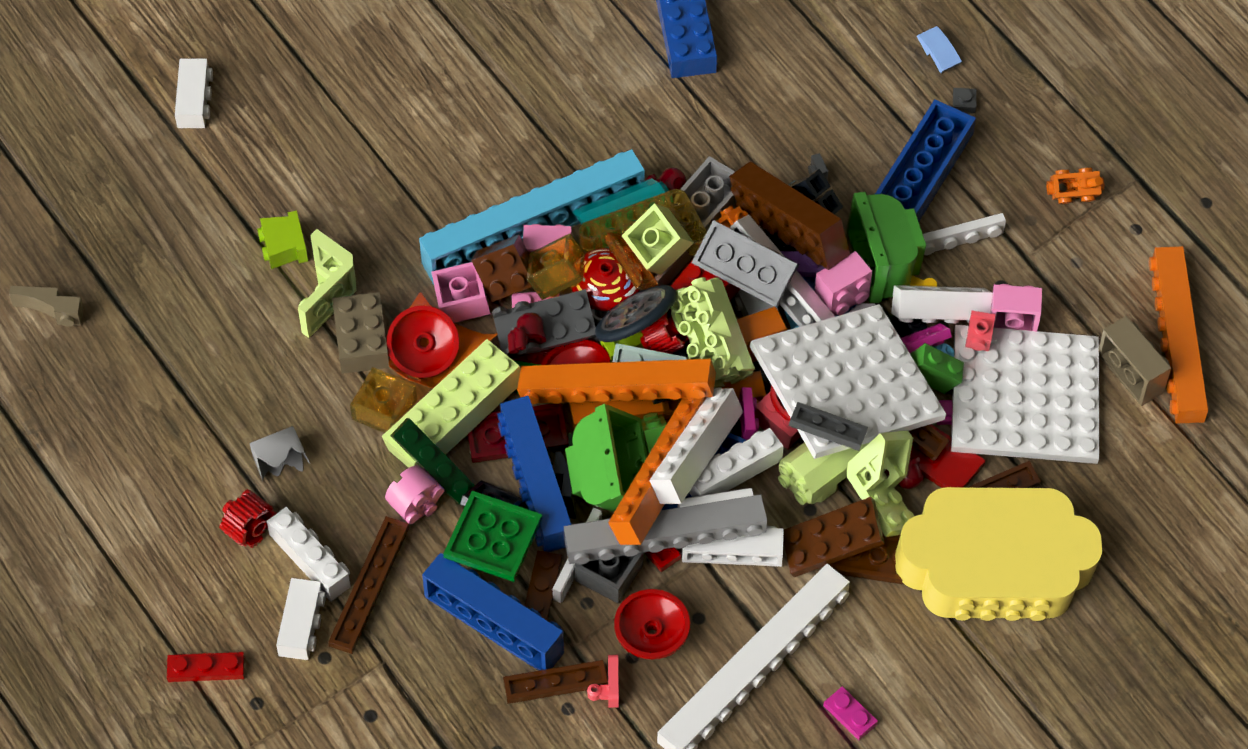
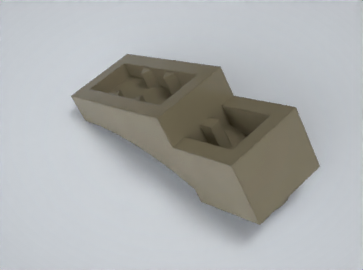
M10 286L9 295L13 306L30 308L46 313L56 319L57 325L66 327L73 325L81 326L84 309L80 297L60 296L58 288Z

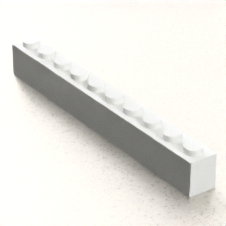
M826 564L658 731L657 743L664 749H697V744L703 738L707 740L713 734L715 726L720 721L723 723L730 717L732 709L737 704L742 705L747 700L749 692L754 687L759 688L764 683L766 675L771 670L776 671L780 667L783 658L788 653L791 655L797 650L800 645L799 642L804 637L808 638L813 634L816 625L821 620L825 621L829 618L833 608L838 603L841 605L849 596L850 581Z

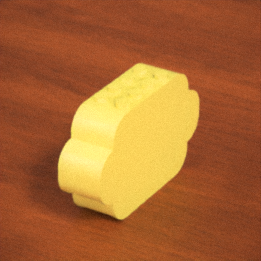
M946 487L932 492L926 499L922 514L910 518L904 524L895 553L896 573L902 578V582L906 586L922 590L924 604L937 616L956 618L961 621L970 618H981L985 621L995 618H1006L1009 621L1031 618L1033 621H1041L1045 618H1055L1062 615L1068 609L1075 591L1089 584L1102 555V540L1097 526L1085 517L1074 515V508L1070 499L1058 490L1051 488Z

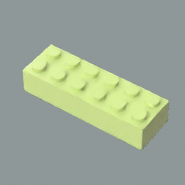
M486 339L382 435L388 450L408 468L418 465L390 436L406 418H410L446 455L518 388L520 366Z

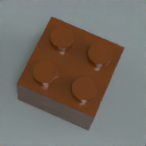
M519 234L477 250L471 260L491 302L533 287L539 278V274Z

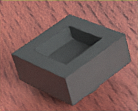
M953 88V108L962 112L975 113L976 89Z
M821 154L812 155L811 164L808 166L809 175L820 169L826 180H828V170Z

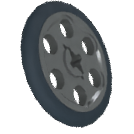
M659 285L628 297L613 307L599 321L595 329L597 339L603 342H614L630 337L649 327L673 306L676 301V290L669 285Z

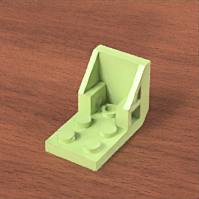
M318 229L311 234L318 286L308 298H304L298 307L301 331L308 338L334 314L332 298L352 296L357 291L353 255Z
M909 431L878 434L848 462L847 478L861 500L872 497L875 500L881 530L885 537L901 535L904 524L914 517L913 513L907 509L902 501L901 494L894 488L907 476L913 437ZM886 469L889 471V477H888V478H887L886 474L884 473V471H885Z

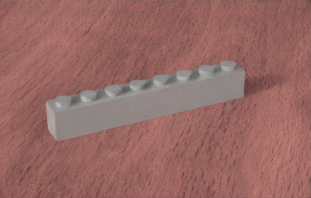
M760 494L661 510L641 545H620L608 523L610 519L564 526V541L569 564L576 563L581 565L598 559L610 560L617 556H635L638 553L648 551L660 552L663 549L672 547L684 548L691 544H709L712 541L722 539L734 540L737 537L746 535L758 536L766 532L767 517Z

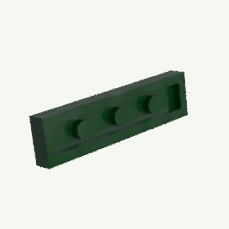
M406 418L390 435L421 468L426 470L444 488V491L456 504H460L463 495L475 486L410 418Z

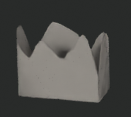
M293 426L250 443L252 456L262 481L268 471L275 476H279L285 464L291 467L294 466L298 471L303 472L301 453H303L310 464Z

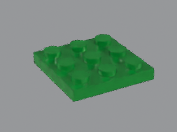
M472 491L443 553L444 558L515 582L542 521V514Z

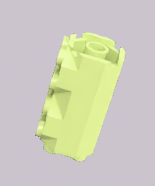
M705 277L693 280L691 282L692 285L688 288L676 290V301L670 308L671 315L677 331L682 335H687L690 344L687 347L688 359L712 360L716 371L714 388L724 387V383L729 381L731 384L737 383L752 375L755 367L722 280L716 277L706 281Z
M804 442L779 461V472L781 475L778 476V480L784 488H789L794 493L795 499L801 505L823 502L836 492L837 484L847 477L848 462L860 451L850 448L814 459ZM869 443L861 445L860 451Z

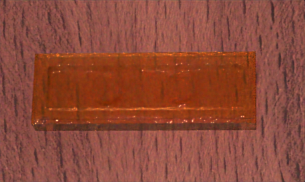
M607 233L604 241L637 290H646L658 286V282L652 273L646 270L624 240L623 234Z

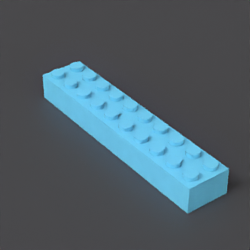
M632 149L620 152L610 159L595 163L591 167L577 170L562 179H555L552 183L543 187H536L524 195L512 197L507 202L493 205L483 212L469 215L466 219L450 223L435 232H428L419 238L422 265L434 285L432 271L472 262L471 260L477 250L518 234L523 241L524 225L540 224L555 226L560 224L573 227L580 224L573 214L575 209L645 181V170Z

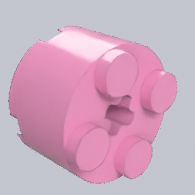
M419 465L412 466L400 474L402 479L398 483L392 482L385 495V499L410 525L424 515L427 517L432 515L437 509V501L444 493V488Z

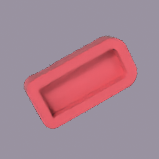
M608 655V685L599 686L591 684L587 688V696L590 700H608V708H619L618 655Z

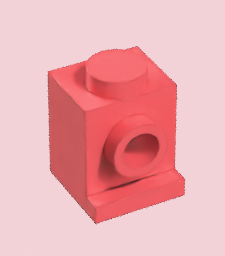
M971 311L965 347L976 351H989L996 314Z

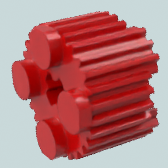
M671 309L659 320L642 330L643 336L640 337L641 344L645 349L668 354L685 348L686 340L689 339L687 335H682L677 331L671 315Z
M247 489L236 501L229 500L224 505L222 511L225 514L219 528L240 546L248 545L253 548L263 540L261 534L265 533V529L268 528L267 520L277 513L273 511L272 506Z

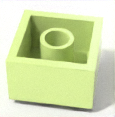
M655 203L622 235L646 270L660 275L694 243L669 208Z

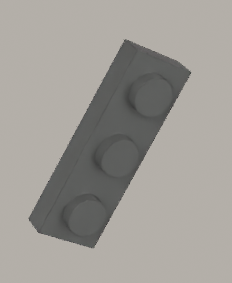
M797 402L789 422L790 427L860 451L868 429L867 426Z

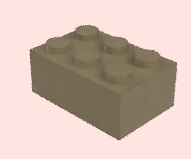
M380 292L332 298L342 374L389 368Z
M1125 316L1103 329L1099 345V357L1136 401L1143 406L1163 394L1171 371L1170 364L1165 357H1161L1155 350L1154 344L1142 335L1138 325L1131 322Z

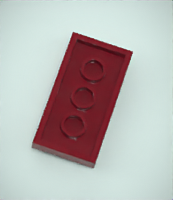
M561 403L532 406L547 452L568 448L569 443ZM501 411L490 413L467 434L472 463L508 458L505 449V437H501L498 428L499 420L497 413Z

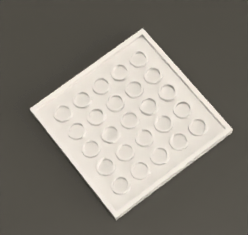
M880 304L755 339L750 343L752 352L790 418L797 402L867 426L868 429L862 445L870 443L880 433L909 431L945 420L946 413ZM797 429L814 459L850 449L849 447Z
M955 325L954 358L964 362L962 383L953 388L951 452L1098 464L1099 336L993 328L989 351H976L965 347L968 326Z

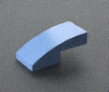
M938 26L917 35L926 55H931L940 73L962 62L956 50Z

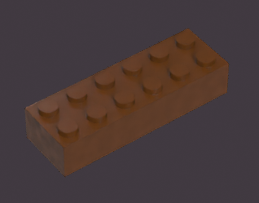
M751 161L729 176L732 185L731 191L737 203L735 206H740L742 210L751 216L757 225L767 229L771 235H776L782 239L786 245L796 248L800 254H805L811 258L815 264L822 265L830 270L850 255L842 220L838 216Z

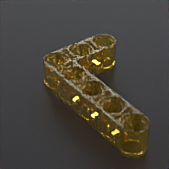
M673 189L583 223L579 228V244L582 250L590 252L624 241L622 235L636 222L630 220H638L654 203L669 208L692 240H699L693 241L694 243L686 250L692 256L696 255L707 231L687 194L681 189Z

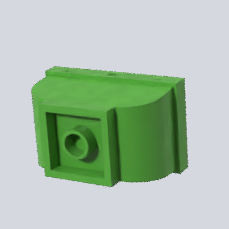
M866 192L854 193L846 232L853 252L856 251L872 270L870 295L868 297L869 303H879L883 298L893 297L894 285L910 286L912 275H919L926 243L914 208L904 209L897 199L889 195H866Z
M603 404L596 407L595 412L579 421L573 433V445L565 448L572 493L584 498L589 504L615 512L639 472L641 464L646 460L647 450L641 418Z

